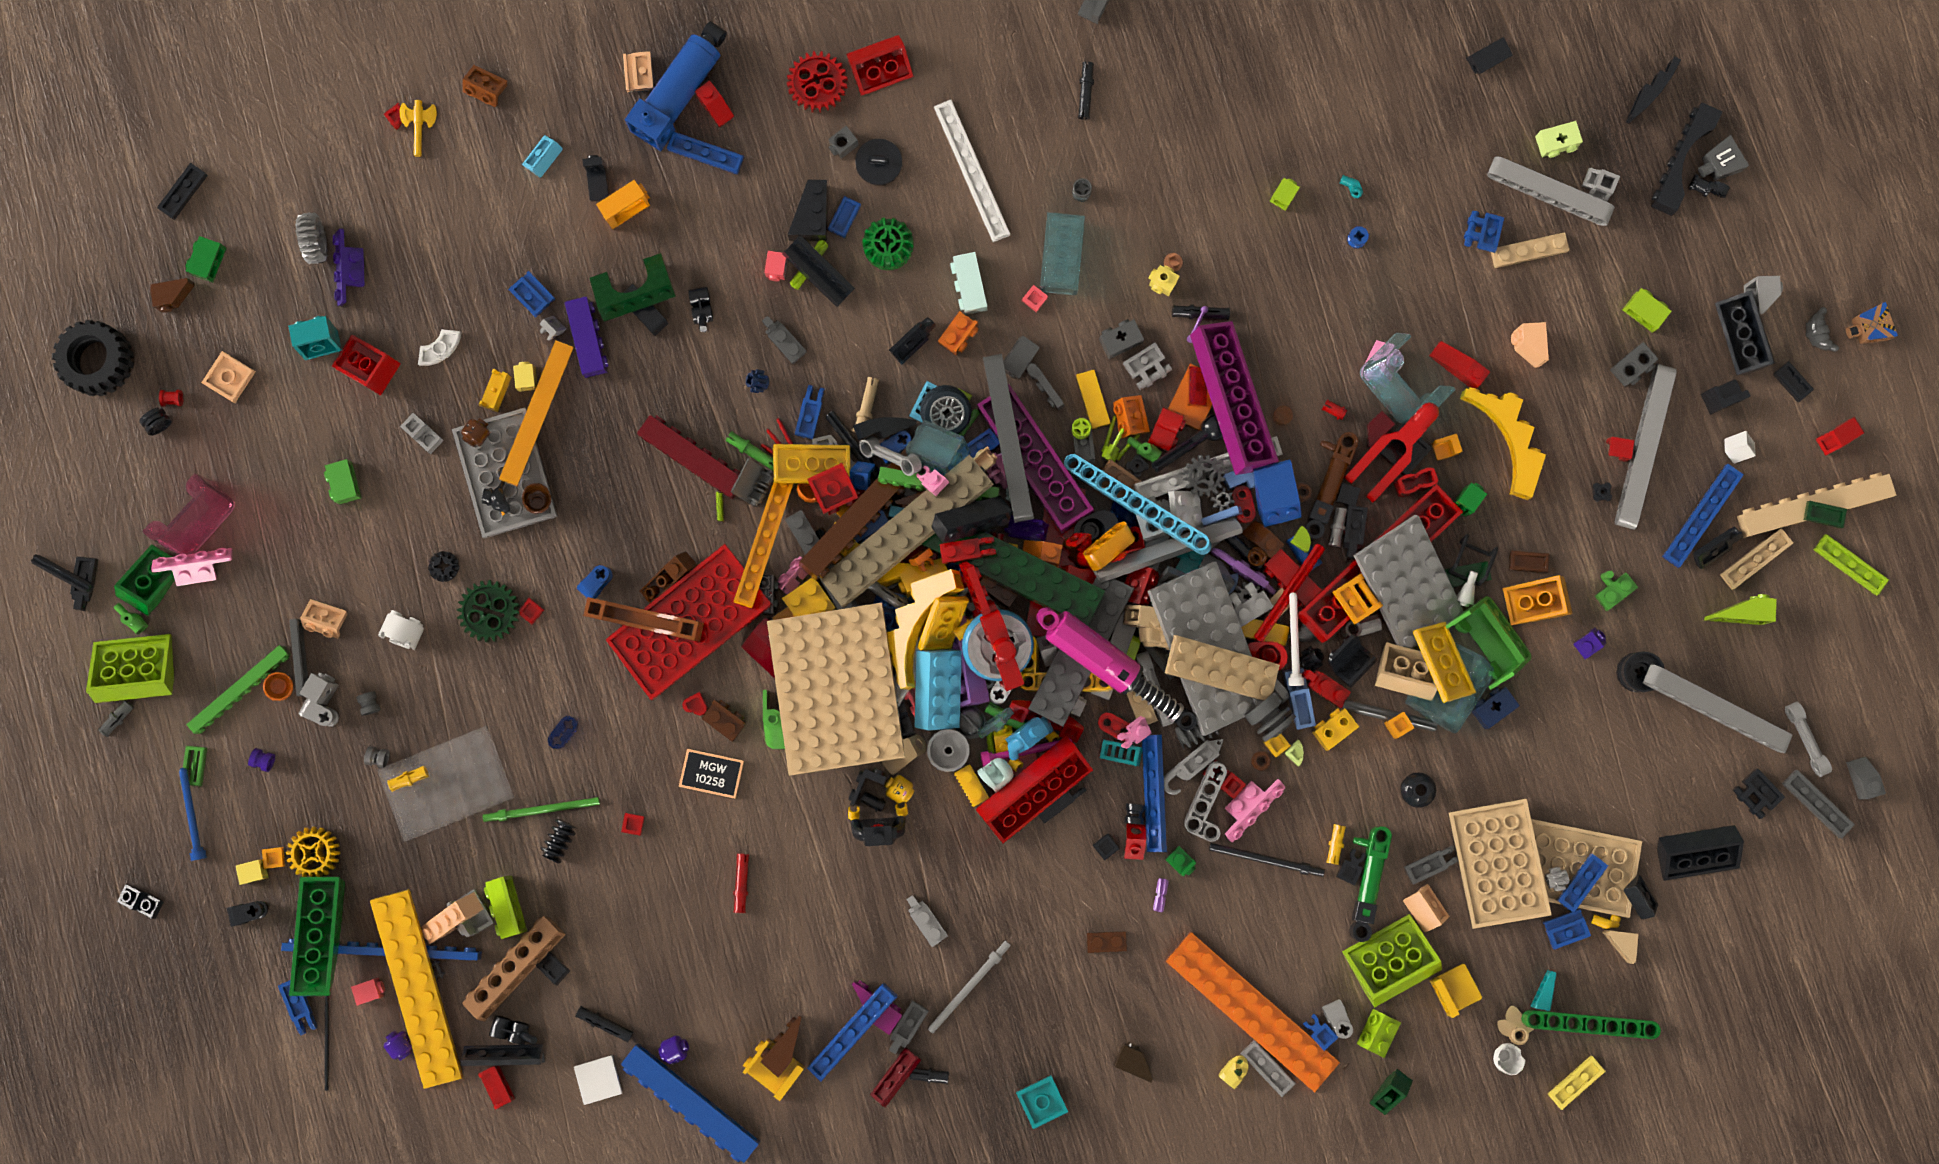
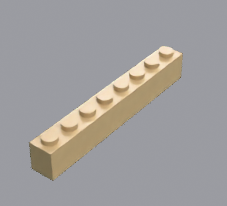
M1880 472L1870 475V479L1865 481L1863 477L1852 480V484L1847 486L1844 482L1833 485L1834 489L1827 490V487L1815 490L1816 494L1809 496V492L1797 495L1798 499L1791 501L1789 497L1779 500V504L1774 506L1772 502L1761 505V509L1756 511L1754 507L1742 510L1743 514L1737 516L1743 538L1806 521L1803 519L1807 501H1814L1848 510L1897 496L1890 474L1882 476Z

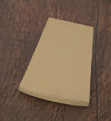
M920 735L903 739L905 758L881 761L891 775L896 774L917 756L926 752V743ZM916 739L921 742L922 749L916 746Z

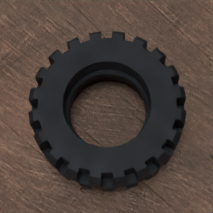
M86 320L85 323L79 321L74 324L75 327H67L65 329L67 332L59 335L58 338L60 340L58 344H54L53 348L56 349V352L52 353V360L56 361V363H53V367L58 372L57 376L59 379L64 381V384L89 396H95L96 394L104 396L107 394L106 391L113 393L117 390V386L122 387L125 384L123 380L125 378L129 379L131 375L129 369H133L134 363L131 361V358H134V353L129 350L132 346L126 340V337L118 330L100 321ZM93 343H104L107 350L105 364L99 371L85 375L80 367V357L83 351Z

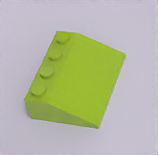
M171 634L93 642L86 692L94 703L172 695L174 667Z
M1410 914L1374 933L1368 941L1358 942L1342 951L1374 1008L1442 970L1441 960Z

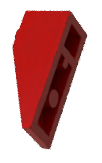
M1442 341L1439 342L1429 355V357L1469 388L1477 389L1490 373L1479 362Z

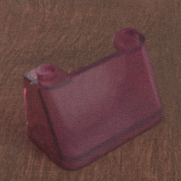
M196 473L186 483V491L193 498L172 522L166 526L162 522L153 521L142 531L147 537L177 555L195 554L233 512L235 507L233 499L214 482Z

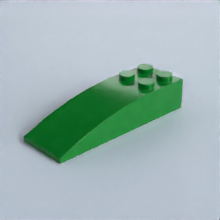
M300 877L289 996L331 995L340 941L345 881L340 877Z

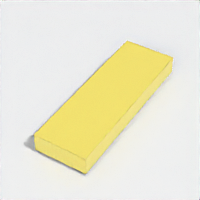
M1590 1056L1554 1087L1548 1095L1563 1110L1606 1071L1593 1056Z

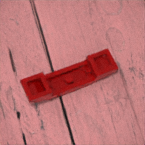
M1012 700L1005 714V717L1022 723L1025 719L1031 720L1032 718H1041L1042 716L1030 711L1028 708L1032 701ZM1070 716L1064 727L1050 721L1053 729L1060 731L1059 737L1067 736L1075 743H1077L1084 730V727Z

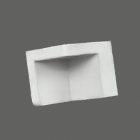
M1747 431L1724 440L1725 453L1733 463L1756 456L1755 442Z

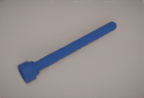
M181 768L179 775L193 846L190 858L191 861L207 858V854L200 844L187 769Z

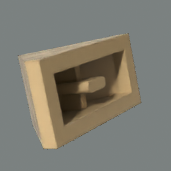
M1604 930L1602 932L1627 963L1634 964L1636 962L1638 934Z

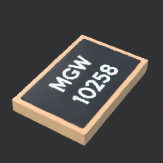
M687 749L679 787L736 799L744 761Z

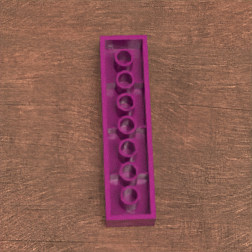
M1233 321L1200 325L1190 337L1235 475L1252 473L1255 468L1277 463L1279 460Z
M1008 384L1026 481L1061 534L1075 526L1082 518L1093 514L1094 509L1010 384ZM989 396L978 403L977 407L998 438L991 397Z

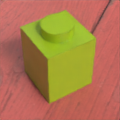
M1283 178L1270 202L1286 211L1300 187L1297 186L1294 180Z

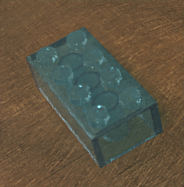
M1047 212L1040 290L1042 292L1077 295L1085 216Z

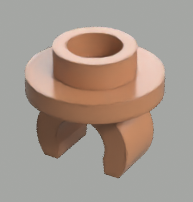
M1170 253L1165 257L1164 266L1172 268L1174 272L1181 269L1183 261L1178 254Z

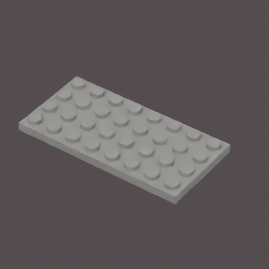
M1211 562L1147 591L1169 650L1171 649L1173 636L1178 635L1252 657L1217 562ZM1180 678L1203 736L1244 718L1246 714L1263 702Z

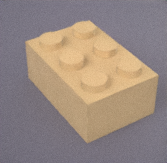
M1386 642L1381 654L1375 686L1432 701L1437 687L1421 651Z

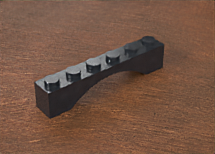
M1703 102L1699 106L1693 107L1689 114L1691 120L1689 124H1685L1681 132L1684 135L1674 147L1676 153L1674 157H1670L1666 165L1669 168L1659 180L1660 188L1659 190L1656 189L1652 195L1651 200H1654L1651 205L1652 208L1670 216L1678 211L1685 196L1682 184V169L1685 157L1691 146L1698 139L1708 135L1715 129L1722 111Z

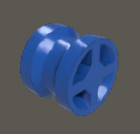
M1360 226L1353 228L1347 238L1348 244L1356 249L1363 247L1369 237L1368 231Z

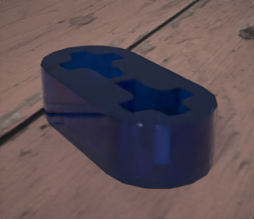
M571 716L563 717L548 737L549 746L554 749L563 748L576 732L578 721ZM572 720L573 728H568L564 732L563 730L566 728V724H564L565 721L570 722ZM562 733L563 735L560 738L561 744L554 745L553 737H559Z

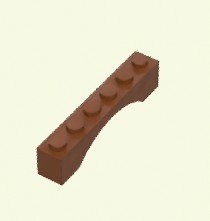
M587 597L583 614L585 617L700 642L704 623L590 597Z

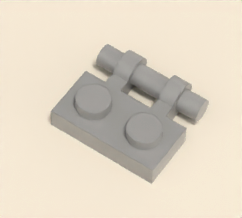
M1156 343L1123 362L1132 379L1138 376L1141 377L1142 381L1136 384L1139 390L1150 387L1154 381L1159 378L1163 379L1167 376V373L1172 371L1169 364L1164 367L1161 366L1160 362L1165 360V357ZM1154 367L1156 372L1148 376L1146 371Z

